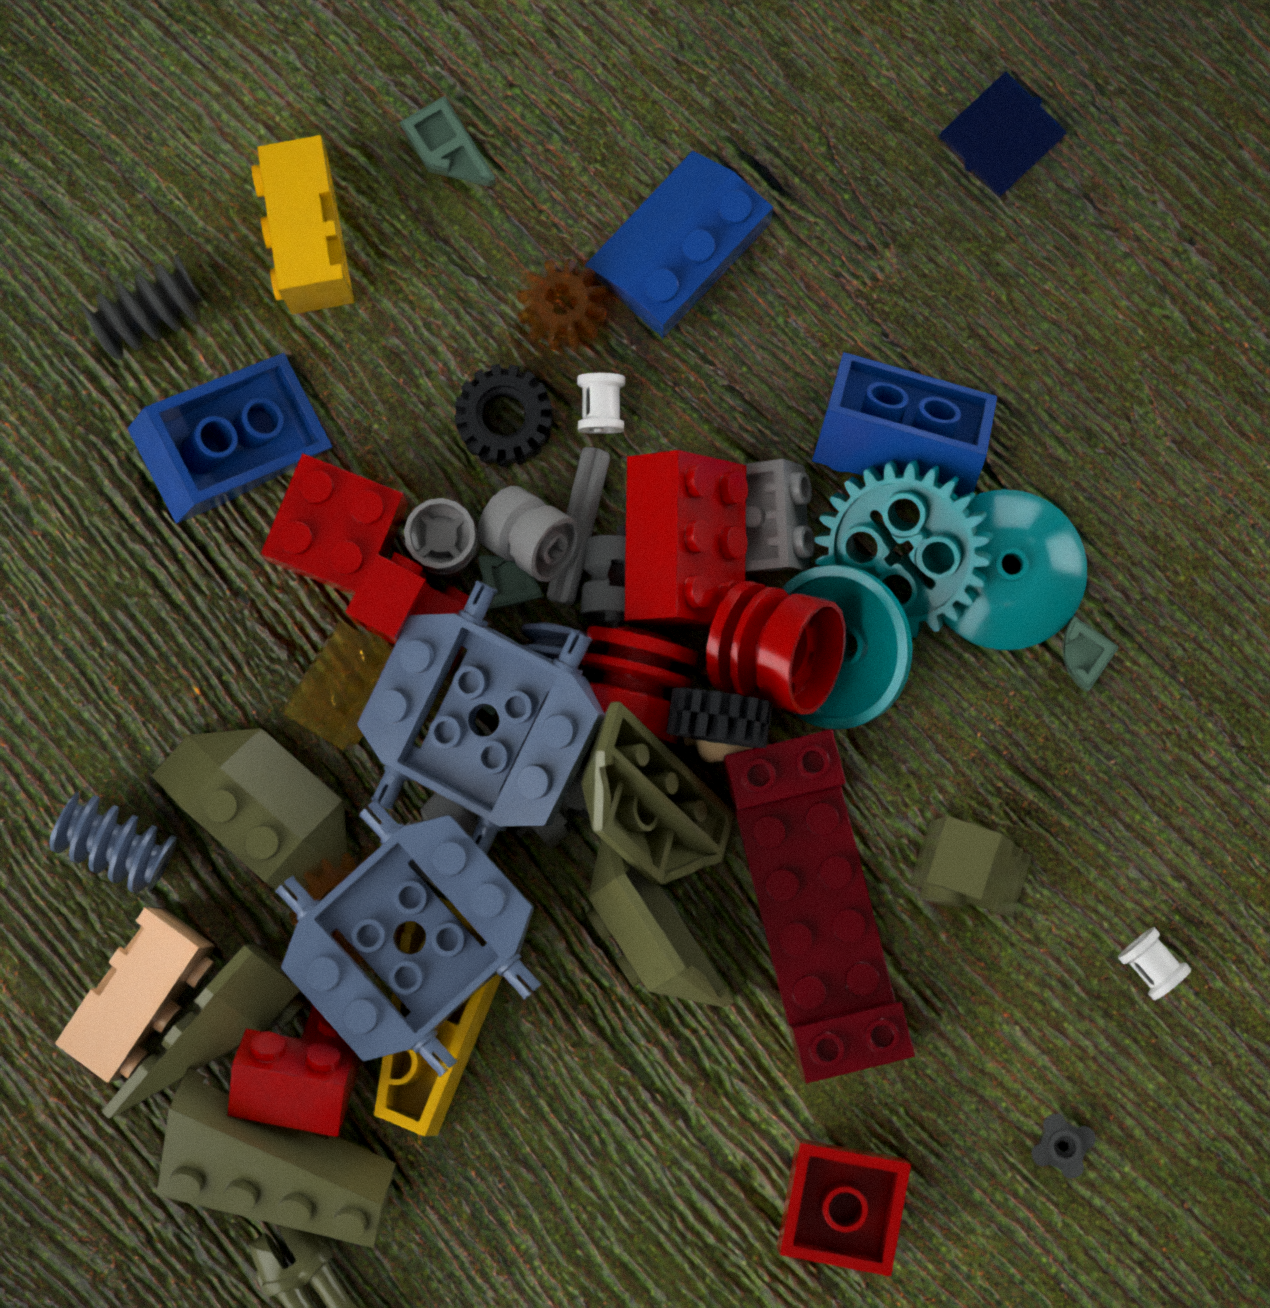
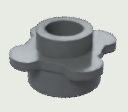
M1060 1114L1047 1116L1043 1121L1044 1130L1040 1135L1039 1144L1034 1145L1031 1150L1034 1162L1039 1166H1046L1048 1164L1060 1169L1067 1178L1072 1179L1080 1176L1084 1171L1082 1163L1087 1149L1095 1144L1094 1132L1087 1126L1077 1128L1066 1123L1064 1117ZM1061 1141L1068 1143L1066 1151L1059 1150L1058 1145Z

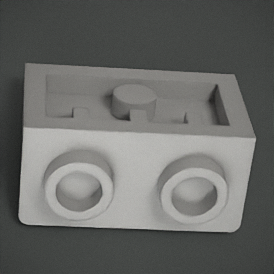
M785 459L743 464L746 465V480L748 483V496L746 498V536L748 547L745 557V575L783 570L803 572L810 569V557L814 554L815 542L812 529L808 526L807 504L811 500L812 487L804 466Z

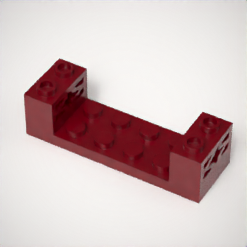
M833 729L769 744L766 748H753L724 755L722 763L801 1079L808 1084L915 1057L902 1002L895 1000L841 786L846 784Z

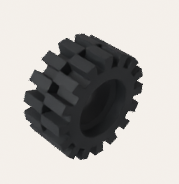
M500 364L491 365L492 370L483 373L482 369L474 373L475 378L470 383L466 380L461 387L462 394L460 398L457 397L455 403L456 415L454 416L456 426L467 449L473 456L475 454L479 456L482 462L489 465L491 462L498 463L499 467H508V463L517 462V465L526 463V458L529 456H537L541 452L543 443H547L550 438V429L553 426L551 401L542 383L539 384L535 375L528 370L524 373L519 370V366L509 364V369L501 368ZM502 396L518 400L525 410V420L521 428L507 436L492 433L483 421L484 410L489 402Z
M673 688L666 733L712 743L766 748L773 703L754 697L727 694L719 691Z

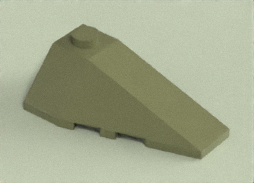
M260 944L244 945L196 998L194 1002L201 1007L195 1014L191 1011L169 1030L161 1043L164 1049L158 1056L155 1053L150 1055L101 1112L108 1119L119 1116L181 1081L187 1068L198 1071L237 1049L246 1028L265 1032L277 1023L284 1029L305 1006L299 999L303 994L302 991L281 969L282 964Z

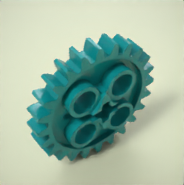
M890 460L885 464L884 477H881L873 466H869L864 470L866 485L852 476L844 483L850 497L839 492L831 496L829 500L839 512L825 511L819 518L824 525L831 528V531L821 532L815 537L814 542L829 547L827 552L815 559V564L821 566L847 565L856 567L872 574L887 587L888 576L898 574L905 577L911 585L912 594L907 598L898 596L896 598L905 612L912 637H917L922 630L924 620L934 632H937L943 626L941 613L955 622L962 615L957 601L968 606H972L976 601L977 596L968 585L983 587L987 582L988 577L977 570L976 567L987 566L992 562L993 556L987 552L980 551L979 547L990 542L993 535L990 532L976 530V526L987 516L986 512L977 511L969 513L966 508L975 497L974 492L964 494L961 497L954 494L959 481L957 476L951 478L945 485H942L938 482L939 466L937 465L924 477L919 475L917 460H912L907 465L904 474H900L895 460ZM898 499L912 500L920 510L919 522L907 523L902 521L895 510L896 501ZM873 510L881 513L886 526L873 518ZM856 532H866L875 538L878 546L876 555L867 556L857 550L854 545V535ZM908 540L913 545V550L909 554L906 553L899 557L893 549L898 543L902 544ZM933 542L947 544L954 553V563L942 566L934 562L929 554L930 544ZM921 571L935 581L934 587H929L924 582Z

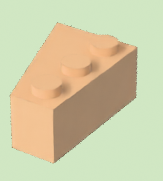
M165 908L143 909L136 920L141 925V928L125 949L120 946L108 962L112 967L96 989L93 987L88 992L55 1042L58 1047L107 1083L119 1080L122 1075L128 1079L149 1054L143 1046L153 1032L157 1030L163 1034L181 1011L182 1007L176 1003L180 995L188 985L196 989L215 963L208 957L216 946Z

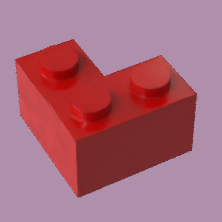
M394 552L390 560L376 554L345 613L356 625L395 645L409 615L458 614L460 609H464L469 595L449 585H446L443 593L430 587L426 581L428 575L422 571L423 567ZM460 647L448 672L449 674L454 670L465 649L464 647Z
M314 1005L310 1011L301 1039L279 1035L274 1032H263L246 1028L232 1063L227 1116L338 1137L361 1066V1058Z

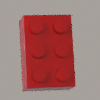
M681 450L627 456L625 621L691 631L710 630L718 606L726 594L738 583L745 581V557L748 547L746 536V498L748 496L746 465Z

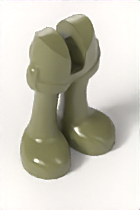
M279 1225L288 1248L296 1258V1262L291 1266L288 1265L277 1244L267 1233L249 1243L251 1255L257 1269L256 1281L267 1297L276 1295L285 1308H315L304 1287L309 1283L327 1308H357L346 1294L328 1263L334 1255L324 1236Z

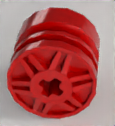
M741 581L726 594L718 606L710 626L706 647V669L711 685L722 693L763 699L772 702V707L801 715L812 714L824 704L830 695L842 668L846 648V623L843 612L833 601L805 594L789 595L781 588L767 587L765 584L754 581Z
M589 626L586 636L593 639L590 644L608 651L607 656L585 653L581 664L602 674L600 683L589 682L604 713H606L611 702H621L664 745L676 746L678 736L666 733L671 702L663 699L665 690H672L673 688L690 689L692 680L670 672V667L695 669L699 653L680 646L667 636L627 626H619V628Z

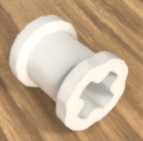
M614 373L578 375L577 385L582 388V419L578 421V431L590 434L624 432V421L620 419V388L625 386V376Z
M1155 927L1141 934L1118 955V959L1123 964L1129 963L1150 987L1148 995L1153 1000H1157L1167 994L1191 972V968L1187 963H1179L1158 939L1160 933Z

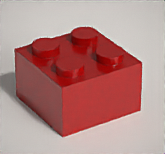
M302 453L260 554L269 563L354 596L376 554L387 558L409 502L402 492Z
M796 1137L777 1242L779 1254L781 1256L891 1277L911 1163L901 1157Z

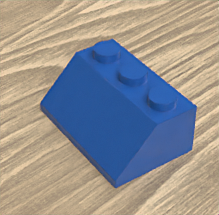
M691 151L584 267L661 338H664L770 225L773 206L734 171Z
M843 352L812 461L826 465L834 471L851 472L864 476L866 468L873 466L881 477H884L885 464L890 460H895L900 474H904L907 465L912 460H917L920 476L925 477L935 465L939 466L938 482L942 485H945L951 478L957 476L959 481L954 494L961 497L975 490L987 456L997 396Z

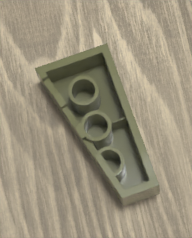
M187 1068L168 1111L157 1196L374 1248L389 1202L396 1166L395 1162L340 1137L328 1135L323 1138L308 1131L227 1116L229 1093L227 1094L203 1083L205 1075Z

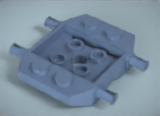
M476 580V584L464 609H460L458 614L409 615L357 725L380 761L385 764L383 768L385 773L371 800H378L382 807L393 809V805L405 780H414L478 815V823L471 838L487 855L498 831H506L508 826L552 825L602 723L605 713L586 677L582 676L583 671L578 669L593 639L571 629L558 659L555 658L554 660L521 646L502 633L487 626L489 622L483 619L498 590ZM462 646L468 649L458 671L455 673L453 682L420 747L414 744ZM486 705L493 706L499 714L498 728L489 736H483L478 731L475 722L478 711Z
M374 800L368 807L382 823L368 809H363L359 817L379 836L382 846L321 901L320 899L314 900L299 884L294 875L284 881L286 885H280L275 892L297 914L296 919L298 920L281 969L362 1061L412 1049L415 1053L419 1052L437 1072L438 1076L441 1077L458 1060L435 1037L439 1034L436 1029L467 999L496 974L499 976L503 975L522 996L523 1000L528 998L532 992L519 979V975L533 991H536L542 985L519 960L522 958L519 953L534 907L451 815L404 826L402 823L397 824L379 804V801ZM413 860L484 938L487 942L484 946L478 942L409 863ZM410 921L420 924L426 934L425 945L415 954L404 953L396 942L397 930L402 924ZM337 929L411 1011L408 1016L404 1018L334 939L332 934Z

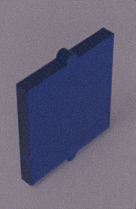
M1005 71L939 134V137L965 163L964 170L966 172L973 171L1000 198L1061 141L1067 132L1041 107L1042 100L1040 97L1032 98Z

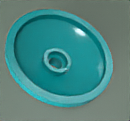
M1006 489L975 495L972 502L966 508L969 513L985 511L987 516L976 526V530L990 532L993 535L990 542L979 547L980 551L987 552L993 556L992 562L987 566L976 567L977 570L988 577V580L983 587L968 585L977 596V599L972 606L957 601L962 612L957 621L954 622L941 613L942 619L957 635L977 646L987 649L1012 651L1040 644L1058 633L1070 621L1082 601L1087 582V558L1081 538L1064 513L1039 496L1024 491ZM942 542L930 544L929 554L934 562L942 566L954 563V553L947 544ZM1006 556L1017 558L1020 562L1019 573L1014 575L1006 573L1002 568V559ZM925 575L926 584L929 587H934L935 581Z
M824 565L808 569L794 576L781 588L789 595L805 594L833 601L840 607L846 623V648L837 681L824 704L812 714H793L807 723L826 729L853 728L877 719L898 699L907 682L911 668L912 636L901 604L882 581L856 567ZM851 635L856 638L858 644L855 653L848 646V640Z

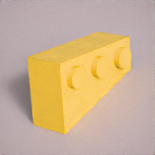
M321 135L257 146L260 164L252 165L251 170L257 197L265 198L267 216L261 217V227L266 248H272L275 268L270 269V277L276 301L284 300L292 315L355 303L328 153Z

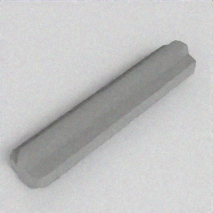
M584 447L581 451L566 515L579 523L581 541L577 554L567 570L549 583L548 599L556 603L573 605L576 602L584 568L586 539L592 535L610 461L609 453L602 449Z

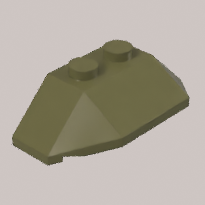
M611 702L595 735L581 781L593 831L653 885H662L691 874L704 866H711L722 862L735 813L621 702Z
M264 729L187 735L152 774V777L185 812L274 890L280 885H286L284 881L294 875L295 879L314 900L320 899L321 901L350 875L344 800Z
M601 838L588 896L594 908L585 914L603 941L613 936L624 954L615 960L632 987L643 982L649 992L723 1008L734 1003L733 998L661 887L651 884Z

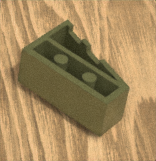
M945 816L929 822L909 884L922 888L919 898L950 908L951 906L963 907L964 903H968L1013 918L1032 856L1024 853L1022 848L1014 846L1015 843L1001 833Z

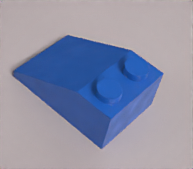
M285 353L148 405L141 410L127 428L176 524L223 505L296 468L302 453L315 458L332 448Z

